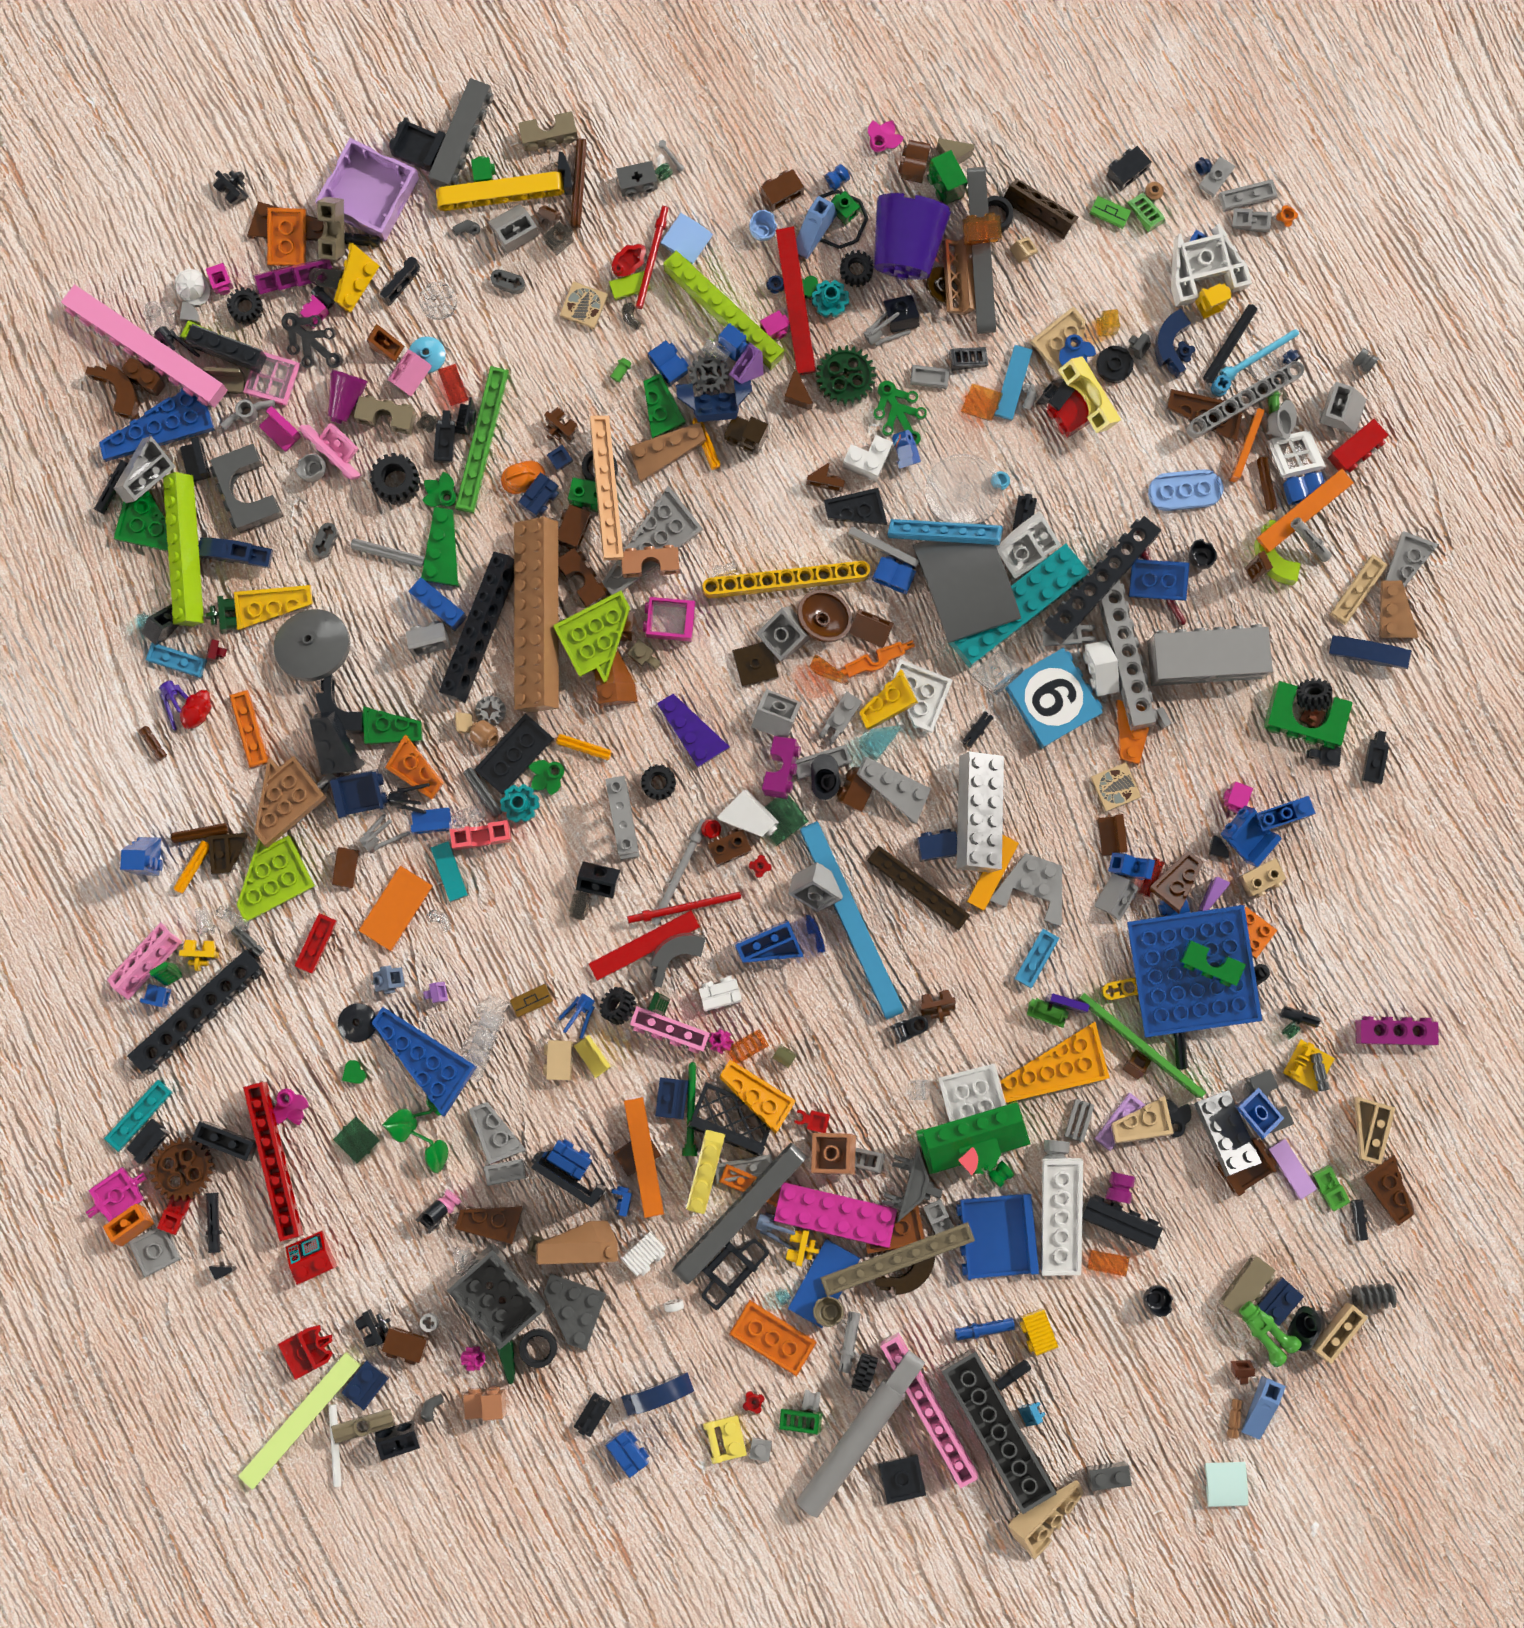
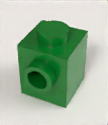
M479 156L471 159L474 182L493 180V175H496L495 164H491L489 157Z
M846 191L841 195H835L831 200L834 203L837 217L845 226L859 214L860 206Z

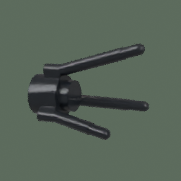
M162 326L155 331L154 336L157 340L169 346L173 351L175 347L172 343L175 339L196 357H200V354L179 338L173 330L169 331L166 326Z
M430 784L397 788V791L389 793L388 803L390 806L398 807V809L426 814L425 810L406 805H421L422 802L408 800V795L405 792L429 787Z

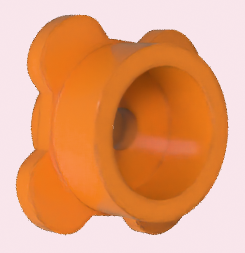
M1284 205L1282 211L1276 215L1277 221H1282L1286 227H1290L1292 221L1298 217L1295 209L1288 205Z

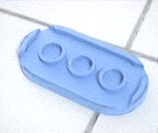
M1207 469L1163 473L1150 483L1148 497L1153 506L1162 511L1206 508L1213 506L1219 501L1223 494L1224 486L1221 478L1214 474L1213 471Z

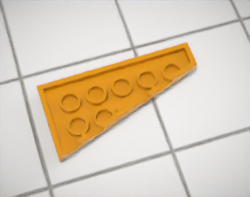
M1094 1021L1000 1080L1005 1102L1008 1103L1109 1079L1096 1022Z

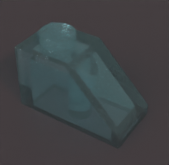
M901 727L871 729L869 733L865 731L859 739L861 742L859 748L875 760H878L900 732Z

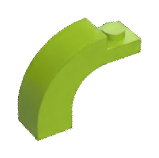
M1269 520L1262 526L1261 534L1277 521ZM1257 539L1254 543L1255 556L1265 551ZM1275 548L1269 553L1265 551L1273 566L1267 575L1277 582L1293 586L1298 581L1301 563L1283 559L1276 552Z

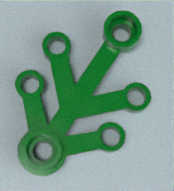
M891 381L881 382L878 386V394L881 398L878 407L874 410L873 416L876 420H882L885 416L884 409L886 403L889 401L891 410L887 423L882 429L883 435L891 436L893 434V425L897 416L904 431L909 430L912 435L916 436L917 439L914 441L916 446H918L921 436L918 432L913 431L904 413L923 420L927 415V410L924 407L913 408L900 404L895 398L905 399L908 403L914 404L918 400V394L915 391L908 393L898 390ZM889 387L890 391L885 392L884 388ZM914 395L916 399L911 400L909 396ZM880 411L883 415L879 417L876 415V412ZM923 411L924 415L919 416L918 412ZM889 427L891 432H885V428Z

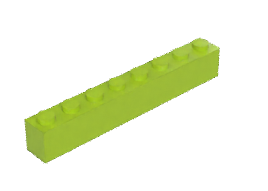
M677 250L663 263L664 272L721 325L726 327L731 323L737 330H740V333L743 332V335H746V343H751L762 351L763 363L770 370L784 358V349Z
M173 472L163 477L173 624L193 627L204 623L193 475Z

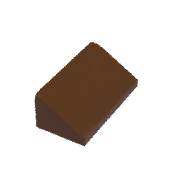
M338 847L332 879L333 886L353 889L359 850Z

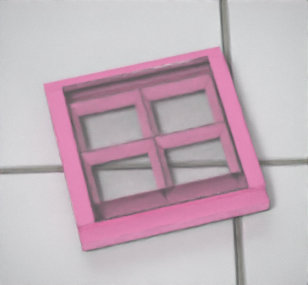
M264 352L267 358L261 372L257 373L250 370L243 393L263 400H274L277 404L287 406L301 364Z

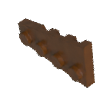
M258 201L247 237L252 239L263 237L267 239V208L280 207ZM306 215V241H318L323 234V221Z
M1171 389L1166 409L1192 421L1226 400ZM1226 405L1225 410L1228 413H1233L1232 407ZM1243 412L1211 431L1236 442ZM1209 415V420L1216 423L1217 418L1214 415Z

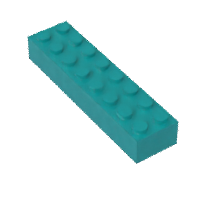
M1065 543L1011 586L1021 619L949 644L970 669L1079 584L1090 571Z

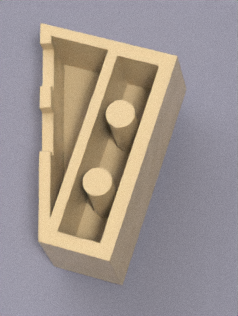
M1354 1097L1359 1160L1381 1165L1396 1107Z

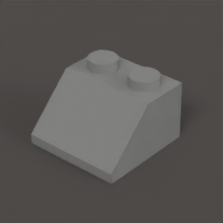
M790 606L781 608L756 633L780 662L800 649L811 638L802 629L797 614Z
M434 621L429 623V626H414L410 628V631H406L408 650L414 657L451 648L446 626L443 622Z
M766 689L751 727L774 736L788 738L802 702Z
M818 862L792 876L788 894L816 912L835 904L843 898L832 871Z

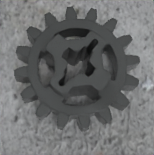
M705 353V358L699 355L698 362L692 361L694 367H689V372H691L689 379L692 380L691 384L693 383V386L697 385L696 391L703 389V394L710 391V394L713 395V390L719 393L720 386L726 387L724 381H729V376H727L729 369L726 368V362L721 363V356L715 359L714 353L711 357ZM719 368H720L721 373H722L721 377H720V375L717 373ZM697 371L701 375L700 380L697 378Z

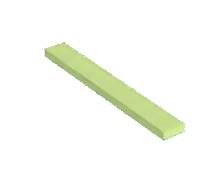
M346 1352L238 1477L253 1490L357 1371L361 1364Z

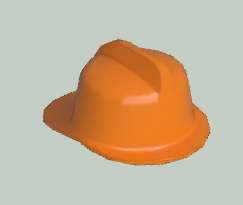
M532 460L511 465L502 473L501 485L508 493H524L540 472L545 475V470L541 464Z

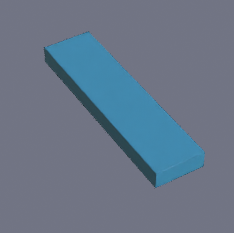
M1014 345L994 416L1013 420L1032 349Z

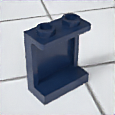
M378 769L334 777L330 780L338 818L379 808L380 810L385 809L386 803H388L387 794L383 792L381 786L384 785L383 775L378 773Z

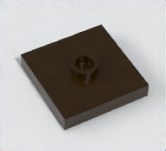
M764 642L732 650L742 687L779 678L772 651Z

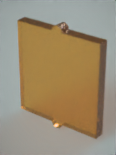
M972 383L968 395L965 396L966 400L961 412L992 422L996 410L999 409L998 405L1003 393Z

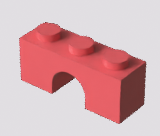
M507 820L491 822L488 825L479 827L466 826L450 829L451 844L455 851L512 842L510 823Z

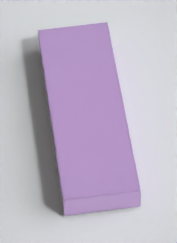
M1128 1093L1094 1139L1111 1151L1116 1145L1111 1124L1143 1108L1145 1104L1131 1093Z
M1282 1139L1268 1148L1271 1156L1299 1199H1303L1317 1190L1286 1139Z

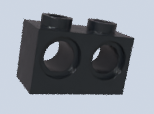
M414 1420L375 1432V1444L381 1461L420 1448L419 1434Z

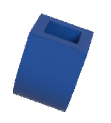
M1112 853L1108 871L1132 879H1151L1155 860L1136 858L1122 853Z

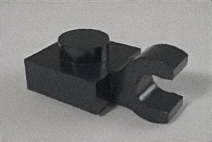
M1322 745L1320 750H1307L1306 758L1319 759V765L1339 767L1341 747H1335L1333 750Z

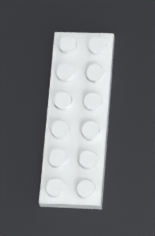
M1082 1158L1043 1159L1042 1276L1081 1275Z

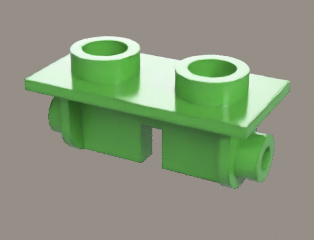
M1038 998L1031 999L1027 1011L1028 1016L1064 1028L1065 1018L1067 1019L1069 1014L1066 1008L1053 1004L1050 1009L1048 1008V1002Z

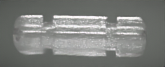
M224 906L216 909V916L235 927L238 926V929L241 931L249 929V921Z

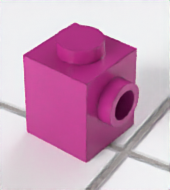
M780 310L760 320V328L773 340L776 338L780 340L787 335L790 323L786 315H782Z
M1236 781L1233 782L1223 795V799H1225L1224 805L1228 807V810L1237 813L1244 806L1248 805L1253 788Z

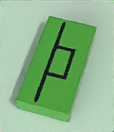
M1097 196L1089 214L1123 229L1131 210Z

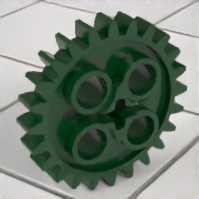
M848 345L845 346V350L838 346L837 352L832 348L831 355L825 353V359L821 358V365H817V370L820 372H816V377L820 378L816 381L817 385H821L819 391H825L823 397L830 396L829 402L836 399V405L843 401L844 406L847 405L848 401H850L852 406H854V400L861 403V396L867 399L868 395L866 392L872 393L870 386H875V381L873 380L876 379V374L873 373L876 367H870L873 364V360L867 361L868 354L862 356V349L855 352V346L852 350H849ZM855 362L858 366L851 368L848 364ZM836 366L839 368V371L833 372L830 368ZM860 380L862 384L854 385L852 381ZM836 384H842L844 388L838 390L834 386Z

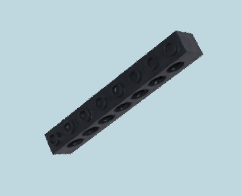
M1143 516L1141 520L1136 519L1130 526L1132 530L1128 534L1125 532L1119 538V544L1116 548L1112 546L1106 553L1107 558L1104 561L1100 559L1094 566L1095 571L1091 575L1088 573L1081 582L1083 584L1081 587H1075L1069 594L1071 598L1067 602L1063 601L1057 607L1058 612L1054 616L1051 614L1046 619L1044 631L1060 645L1063 644L1159 536L1162 530L1148 518ZM1133 536H1140L1142 541H1136ZM1127 549L1130 552V554L1125 555L1122 553L1121 550ZM1109 563H1116L1118 568H1111ZM1097 576L1104 577L1106 581H1098ZM1091 590L1094 595L1088 596L1084 591ZM1072 604H1079L1081 606V609H1074ZM1066 617L1069 623H1062L1060 618Z
M493 551L439 689V693L449 699L462 703L467 701L514 580V559L509 555Z
M244 950L128 1054L127 1057L141 1073H153L159 1068L158 1064L163 1059L167 1060L174 1054L173 1050L176 1047L186 1044L189 1040L188 1037L193 1032L195 1034L204 1027L203 1023L206 1020H212L219 1013L217 1010L222 1006L226 1007L233 1001L232 997L237 992L239 994L248 987L247 983L252 979H258L263 974L262 970L265 967L249 950ZM241 968H244L246 970V975L244 978L240 979L238 977V971ZM229 981L231 983V989L225 992L223 989V985L225 982ZM214 994L216 1002L210 1005L208 999ZM196 1008H200L202 1011L199 1018L194 1016ZM185 1021L187 1028L182 1032L179 1029V1024ZM169 1034L172 1037V1042L166 1045L164 1038ZM152 1048L157 1050L155 1058H151L149 1054Z

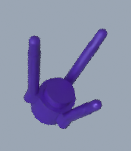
M170 680L161 684L159 689L162 693L160 696L163 699L172 728L176 731L177 728L168 700L172 701L177 712L180 713L181 709L175 698L178 697V693L185 700L188 696L180 688L179 684L174 685L173 681Z

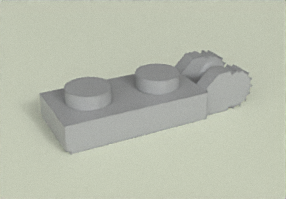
M1080 624L1062 645L1096 642L1095 636L1082 637L1081 631L1090 632L1095 630V625ZM1045 626L1042 627L1043 646H1059L1060 644L1044 631Z
M846 691L828 718L819 737H825L829 728H833L836 732L829 741L833 745L862 704V701Z

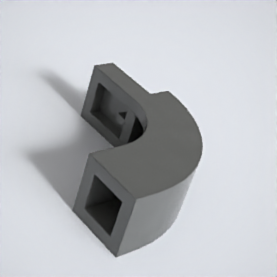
M680 933L664 940L655 949L650 959L651 966H656V969H652L650 980H653V985L662 988L667 965L674 957L681 954L701 957L706 939L704 935Z

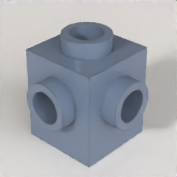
M391 965L380 967V971L374 972L373 984L375 991H384V994H391L396 992L395 989L405 987L402 967L392 968Z

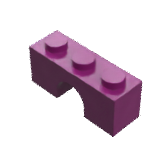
M774 736L770 755L774 761L782 762L783 766L777 772L766 771L762 787L765 796L787 799L788 794L792 792V776L796 775L797 771L796 758H799L801 753V746H799L796 739Z

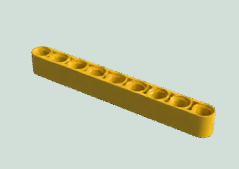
M854 561L712 577L703 582L702 588L703 594L707 598L713 599L863 582L869 576L870 566L865 561ZM858 568H864L866 570V574L860 575L857 573L856 570ZM845 570L848 575L840 577L837 572ZM826 572L829 577L821 579L819 573ZM802 574L809 575L810 580L802 581L800 579V576ZM788 576L791 578V582L783 583L781 578ZM765 578H769L773 583L766 586L762 581ZM750 580L754 585L747 588L744 586V582ZM731 582L735 587L732 590H728L725 588V584ZM711 584L716 587V590L709 592L706 590V587Z

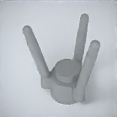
M885 312L863 334L870 345L875 343L878 346L881 343L910 334L911 331L907 330L881 339L883 336L881 329L899 316V313L896 312L881 323L888 316L887 312Z
M383 814L363 834L364 836L360 838V842L368 851L371 849L376 851L380 847L410 835V832H405L378 844L380 839L377 835L392 823V820L389 819L374 832L386 817Z

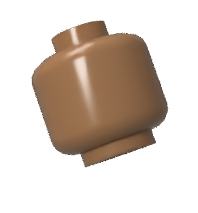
M481 720L472 724L470 738L482 748L493 747L499 738L498 730L488 721Z

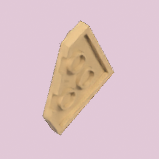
M1074 306L1030 342L1061 379L1063 377L1058 371L1062 367L1059 361V353L1065 347L1067 337L1075 334L1079 335L1084 341L1086 320ZM1072 342L1071 346L1077 347V344Z

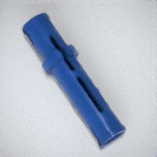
M1011 1317L983 1324L972 1323L971 1326L954 1328L956 1340L960 1341L969 1338L979 1339V1337L1012 1331L1015 1330V1325Z

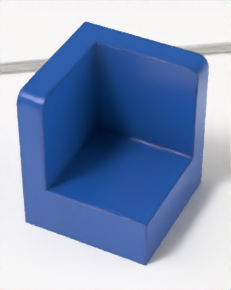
M148 984L144 999L140 998V1002L167 1008L172 989Z

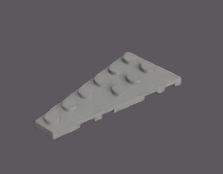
M667 486L665 492L658 499L654 508L647 515L625 549L636 548V550H644L645 547L650 546L659 549L665 545H674V547L680 549L701 533L703 528L672 489ZM618 560L602 583L610 595H613L619 591H625L642 577L623 578L622 560ZM653 561L645 563L642 568V577L659 564Z

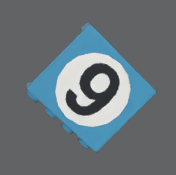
M1064 648L1003 683L1005 690L1041 749L1103 713L1100 701L1098 699L1095 700L1092 695L1093 690L1088 683L1085 684L1082 679L1083 674L1079 667H1075L1072 662L1073 657L1071 653L1065 651Z

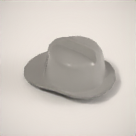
M1285 400L1279 410L1268 416V425L1265 431L1267 434L1289 439L1297 421L1296 408L1292 401Z

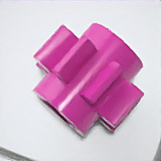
M722 1029L715 1033L712 1032L710 1040H708L712 1044L710 1049L720 1054L727 1050L730 1051L731 1043H734L729 1038L731 1033L724 1032Z
M466 1347V1351L461 1354V1365L466 1366V1371L480 1370V1367L485 1363V1353L479 1352L480 1347Z

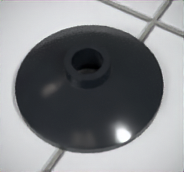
M351 1004L344 1008L339 1015V1031L349 1041L363 1042L369 1039L376 1030L372 1024L376 1015L365 1004ZM355 1019H358L360 1022L358 1026L353 1025Z

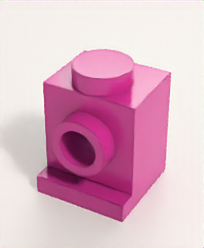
M224 263L206 268L214 292L220 295L229 294L230 289L234 287Z
M312 295L310 297L312 301L302 307L299 318L319 315L323 321L329 315V312ZM315 317L313 318L314 324L318 323V320Z

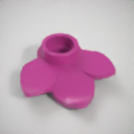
M873 120L868 126V134L871 138L870 147L875 152H883L886 148L894 149L903 141L904 137L902 135L895 134L893 120L882 125ZM876 142H881L882 145H881V146H878V145H876L875 143H876Z
M282 1089L277 1095V1104L274 1107L277 1123L281 1124L288 1118L296 1125H300L304 1118L303 1110L309 1107L306 1098L295 1094L291 1089ZM286 1095H288L289 1101H286V1099H285V1096H286Z

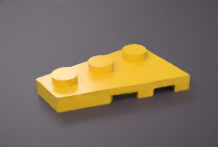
M902 669L859 712L866 729L870 730L918 704Z

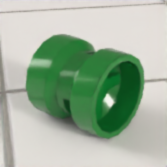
M1003 1161L997 1164L996 1170L992 1169L991 1172L987 1173L999 1188L1005 1184V1180L1015 1176Z

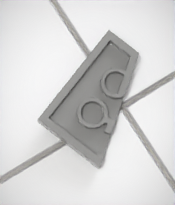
M488 1102L469 1109L489 1164L526 1150Z

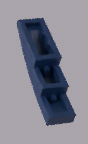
M1333 635L1329 654L1347 657L1350 660L1369 662L1371 665L1408 669L1412 650Z

